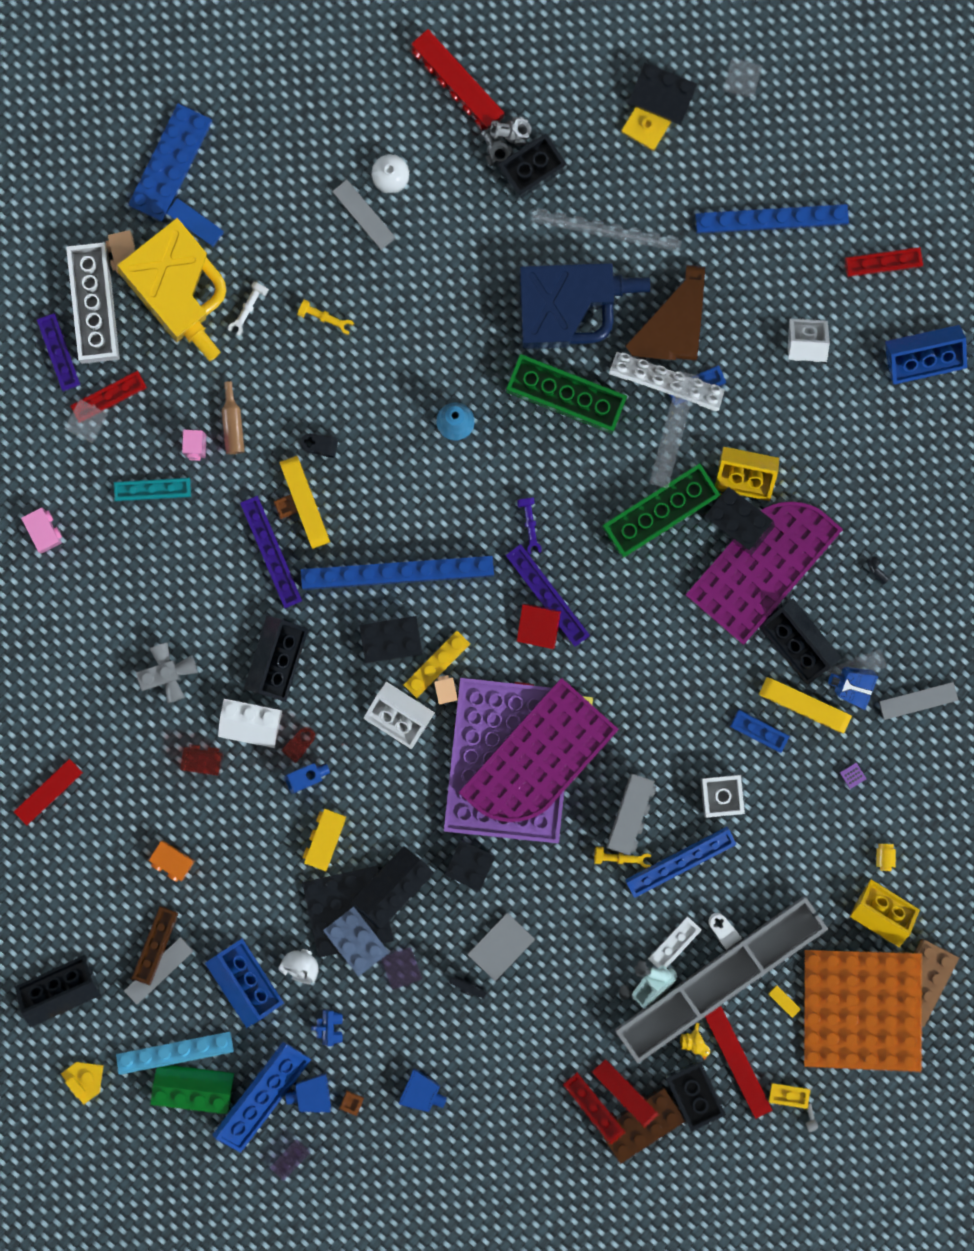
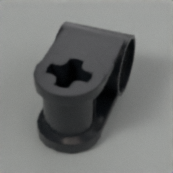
M311 433L305 434L302 437L301 447L305 452L330 458L336 457L337 437ZM309 439H312V443H314L311 445V447H307V444L305 443L308 442Z

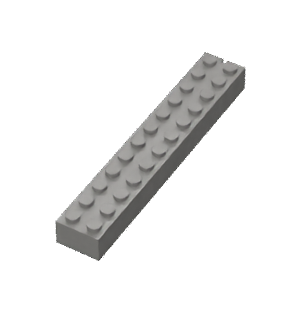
M804 896L730 949L669 990L650 1006L642 1009L615 1028V1032L636 1062L640 1063L827 931V926L819 915L814 914L816 911L808 899Z

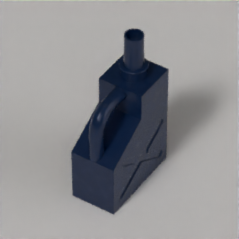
M613 263L520 267L522 348H567L570 344L601 342L608 337L613 328L614 296L622 297L625 293L650 292V277L622 278L621 274L613 275ZM589 309H602V325L597 331L576 333Z

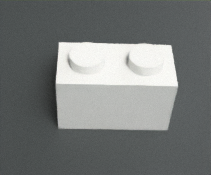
M790 319L788 335L789 360L827 362L830 345L828 321Z

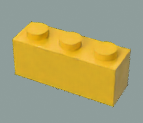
M328 809L319 812L316 820L319 825L317 830H312L309 839L312 841L310 848L306 847L303 858L306 859L304 864L327 871L347 816Z

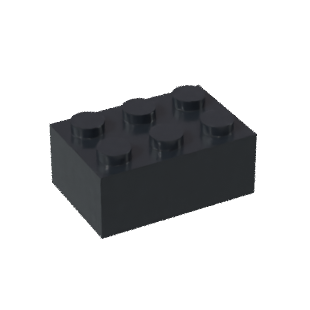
M546 133L498 164L499 172L518 200H521L567 169L566 162Z
M730 487L724 491L704 516L707 523L751 556L775 527L774 520Z
M417 616L359 625L366 664L423 655Z
M700 1059L665 1076L691 1132L726 1116Z

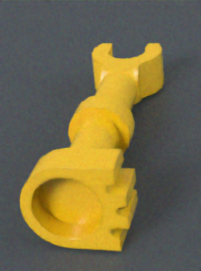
M305 299L302 301L297 313L302 318L308 313L319 318L321 322L326 321L340 328L345 335H349L350 332L345 330L344 326L346 324L353 326L354 324L351 320L343 321L329 315V312L325 310L322 312L311 307L310 301Z
M596 846L594 864L601 865L603 861L618 862V864L635 863L648 868L651 865L644 864L643 860L645 857H651V855L648 853H644L641 856L624 855V853L608 854L604 853V847Z

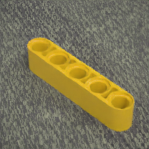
M298 456L280 461L279 463L312 549L330 543Z
M766 677L759 692L760 696L843 734L852 717L839 709L769 677Z

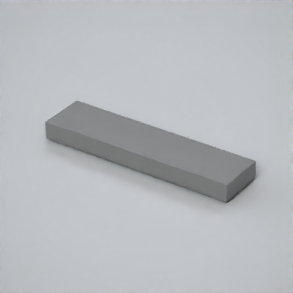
M345 180L332 191L380 250L396 239L348 180Z
M954 682L879 701L883 720L959 700Z
M180 937L163 953L151 986L135 980L124 992L136 1005L139 1004L194 950Z

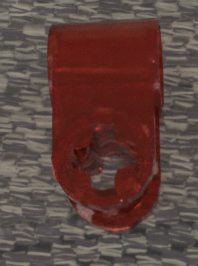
M309 727L302 728L285 745L281 752L296 764L315 740L314 730ZM302 732H304V733L310 732L309 737H310L311 739H310V740L307 739V740L304 741V740L302 739V738H303Z

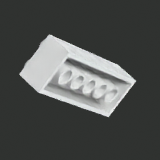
M105 243L68 246L66 249L78 360L82 364L119 360L107 246Z

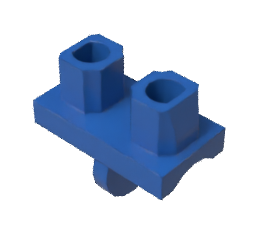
M323 1010V1018H317V1025L311 1026L312 1031H317V1038H322V1045L329 1047L342 1042L343 1034L341 1031H334V1024H342L343 1014L331 1010Z

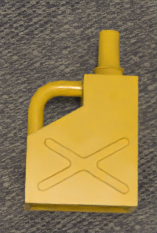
M176 218L119 263L117 269L120 276L176 343L183 337H186L188 342H193L208 361L211 362L221 351L205 333L206 327L201 323L206 320L208 314L223 302L226 294V283L222 275L207 258L205 250L181 221ZM204 271L213 282L215 292L208 301L200 306L193 296L201 273Z

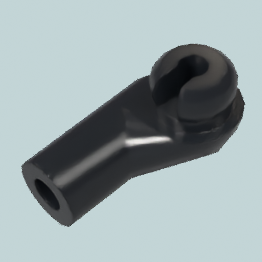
M873 556L871 560H868V567L872 575L881 584H885L888 582L889 577L878 567L881 564L880 559Z

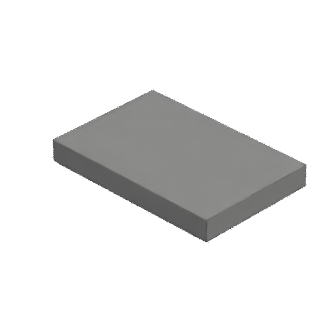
M507 912L467 955L496 981L529 947L535 938Z

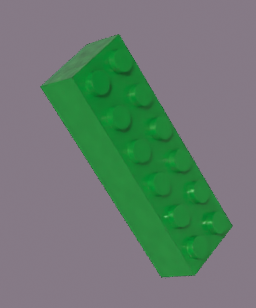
M522 354L518 358L506 388V393L610 434H613L627 398L624 394Z
M699 463L605 523L602 528L621 558L624 559L718 499L721 495Z

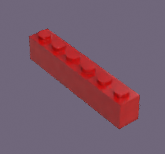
M429 29L411 43V53L417 60L421 59L425 63L424 67L426 70L438 77L436 79L443 88L447 87L450 90L449 94L456 102L460 101L464 112L476 119L474 122L481 130L483 128L485 130L490 128L494 120L499 122L504 118L503 110Z

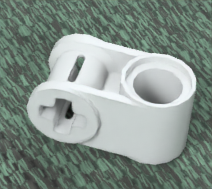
M714 913L709 917V926L726 950L742 940L736 929L722 914ZM716 918L721 920V926L714 925Z

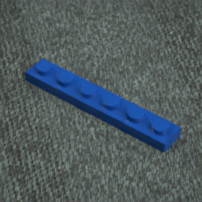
M725 827L625 879L633 897L636 898L737 844L729 828Z

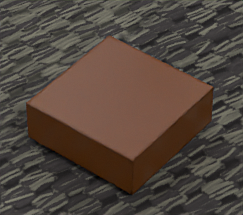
M291 494L274 501L280 519L298 513Z
M347 1090L339 1109L357 1116L364 1097Z

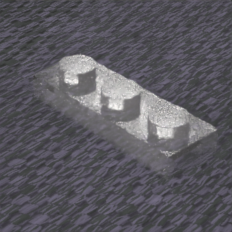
M881 649L832 667L827 670V674L829 677L832 673L840 675L844 667L868 669L875 672L886 668L887 664Z

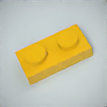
M771 1083L768 1102L808 1109L810 1089Z

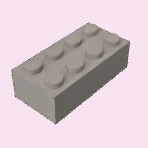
M630 774L606 846L607 848L627 855H631V852L635 853L638 841H635L637 833H642L644 823L641 821L643 815L647 816L650 804L647 803L649 797H653L657 787L654 786L655 781Z

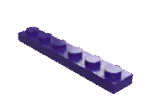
M258 495L241 502V507L284 608L286 609L303 602Z
M521 544L505 555L544 608L561 611L559 627L574 647L590 636Z

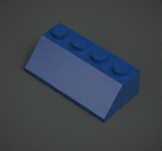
M960 325L885 341L886 358L893 385L967 368L966 337Z
M240 939L205 962L246 1028L284 1004L243 939Z

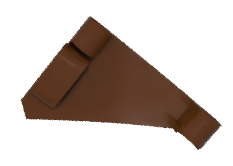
M686 265L685 281L626 345L632 356L697 361L705 266Z

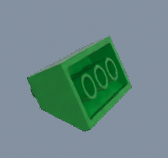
M175 1065L157 1067L150 1105L228 1114L230 1112L234 1073Z

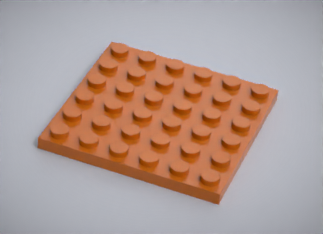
M805 950L804 1067L921 1072L922 953Z

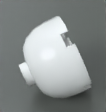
M388 154L381 156L372 167L373 183L377 189L384 193H397L401 191L409 180L408 165L397 155Z
M306 949L289 952L284 956L278 968L285 976L288 972L292 975L291 979L304 984H311V982L314 984L319 971L316 959Z

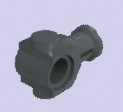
M490 128L480 134L488 145L486 150L489 155L486 156V160L490 167H498L499 163L514 154L510 145L507 146L503 140L500 141L499 137L492 138ZM497 153H503L505 157L503 159H497L495 155Z

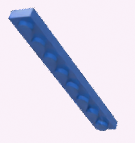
M848 204L696 213L695 215L697 234L849 224Z

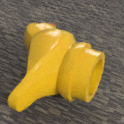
M695 1023L691 1034H681V1050H691L693 1054L700 1055L705 1060L710 1054V1048L705 1044L699 1033V1023Z

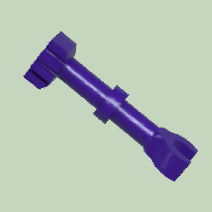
M534 497L517 500L518 508L524 507L525 527H527L529 537L528 554H531L532 546H536L539 553L542 551L540 544L537 543L536 521L533 519L532 505L535 504Z

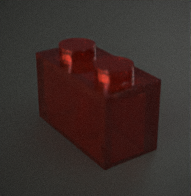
M189 744L188 748L183 747L180 770L220 776L223 753L219 752V748L208 747V750H200L199 745Z

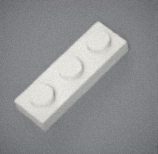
M686 917L648 959L657 968L661 966L667 968L700 933L701 929L689 917Z

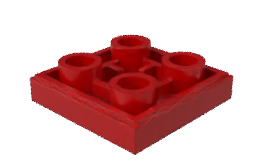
M525 603L522 604L517 642L554 649L561 611Z

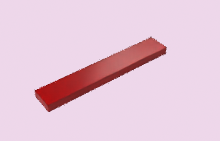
M720 1005L706 1015L705 1018L754 1118L757 1119L773 1110Z

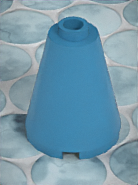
M454 402L445 405L439 411L436 422L442 436L449 440L457 441L470 435L475 420L472 411L466 405Z

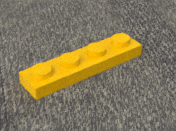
M456 631L409 678L404 686L418 698L471 643Z

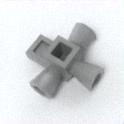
M168 643L149 648L158 666L136 672L141 690L145 691L165 685L167 704L186 698L177 681L181 680L180 675L198 673L193 656L191 655L176 664L175 661H170Z

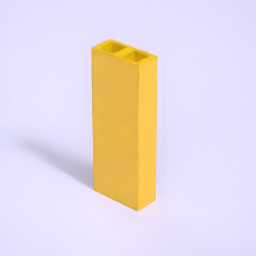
M777 985L768 993L792 1018L801 1010Z

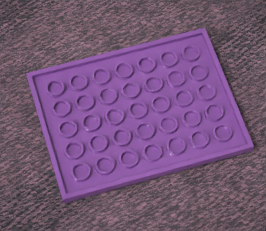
M460 678L444 822L445 832L559 844L564 792L544 813L529 820L519 822H504L489 818L480 813L458 793L552 688Z

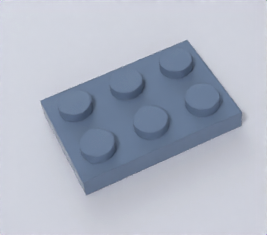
M352 907L323 930L358 977L389 953L355 907Z

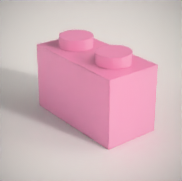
M183 430L182 453L190 461H200L201 458L206 456V434L202 430Z
M40 508L21 518L39 553L42 554L62 543L60 540L62 535L57 527H53L51 521L54 519L49 510L45 511V509Z

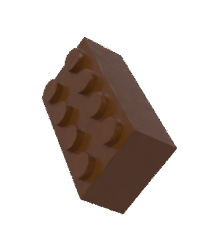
M663 1086L644 1098L658 1113L645 1128L628 1110L614 1117L625 1133L611 1145L606 1139L605 1141L620 1164L686 1122Z

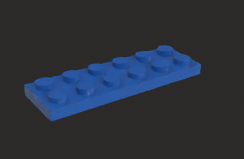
M177 104L128 203L129 207L164 222L166 213L170 209L213 122L212 119L181 104Z
M283 1041L212 1136L241 1153L311 1059Z

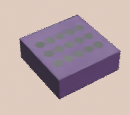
M857 763L840 772L849 789L866 780Z

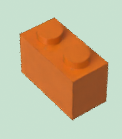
M165 841L159 843L149 859L154 869L160 872L163 869L169 873L167 876L175 882L178 880L183 881L195 863L194 859Z

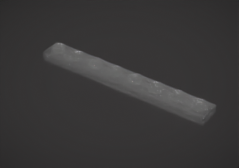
M544 209L532 210L531 221L677 252L681 248L682 241L678 240V237L675 236L661 237L656 232H648L646 234L637 228H630V230L622 229V226L618 224L608 226L603 225L604 222L598 220L588 222L583 217L574 216V218L566 217V214L556 212L554 215Z

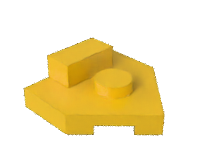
M77 1061L61 1073L66 1081V1085L76 1098L80 1099L83 1105L100 1093L104 1065Z

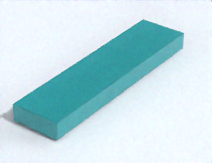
M191 478L114 482L115 502L192 497Z

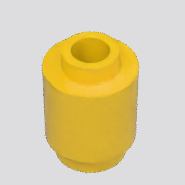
M878 844V849H876V867H880V871H892V867H896V849H894V844Z

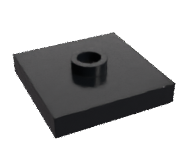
M451 974L449 984L460 988V992L468 996L473 994L485 999L487 994L485 988Z

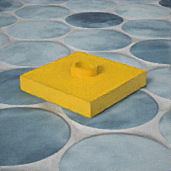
M635 107L621 133L654 152L671 121Z

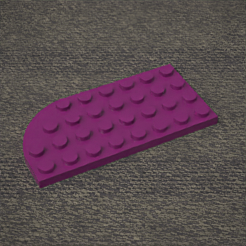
M781 502L762 509L761 511L774 520L775 527L752 556L734 542H731L685 596L738 642L744 645L843 531L837 523L820 509L801 502Z
M561 678L458 793L480 813L489 818L504 822L529 820L544 813L619 729Z

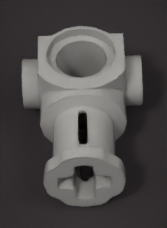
M515 117L513 121H507V123H499L494 120L490 127L492 138H497L498 136L505 137L506 140L514 143L515 146L526 145V140L529 139L531 133V126L528 120H525L523 117Z

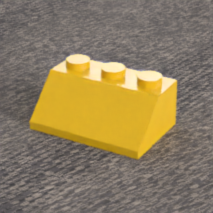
M723 446L714 486L718 491L724 492L730 487L739 495L770 501L778 474L779 458Z
M871 879L855 903L850 917L897 947H900L911 934L920 909Z

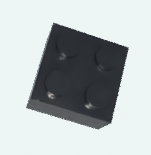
M460 840L445 876L480 892L496 855Z

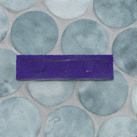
M53 313L37 319L62 391L81 386L56 314Z

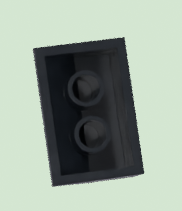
M644 63L628 104L681 125L698 84Z

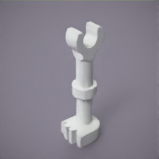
M255 281L251 285L253 291L247 302L243 303V309L238 318L228 326L229 331L237 326L239 330L236 335L238 336L243 333V323L249 312H252L254 309L252 306L259 294L266 296L269 291L268 288Z

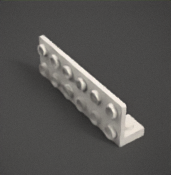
M616 352L609 372L613 376L625 380L628 379L691 401L716 412L719 411L725 389L718 385H711L698 378L685 376L681 372L668 370L664 366L648 363L644 359L631 357L627 353Z

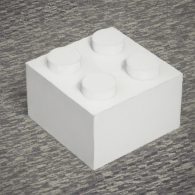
M741 775L700 779L704 817L745 814Z

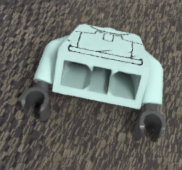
M644 961L637 962L638 967L634 966L637 976L645 977L633 992H630L627 985L620 986L618 990L620 998L626 1000L632 997L643 1009L647 1008L666 994L676 981L677 973L674 969L670 968L668 970L665 966H661L658 969H647Z

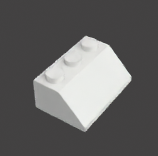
M386 682L363 719L412 749L435 712Z
M224 699L218 737L275 748L282 710Z

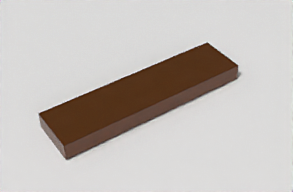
M162 906L159 907L131 979L151 986L178 917V912Z

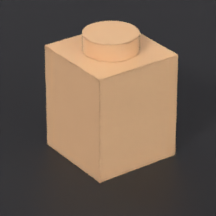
M449 675L437 677L438 681H435L434 684L439 705L458 701L453 678H449Z

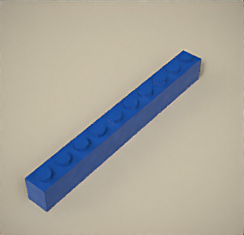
M493 556L301 569L303 590L494 577Z

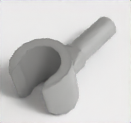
M808 1104L810 1121L805 1124L808 1131L812 1132L818 1128V1124L813 1115L812 1104Z

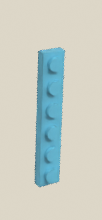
M225 1032L116 1054L118 1073L122 1075L232 1053L234 1050L231 1033Z

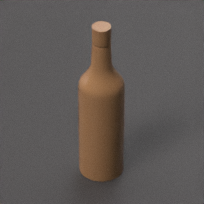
M229 381L224 382L226 401L222 408L226 454H241L245 452L241 410L234 400L232 382Z

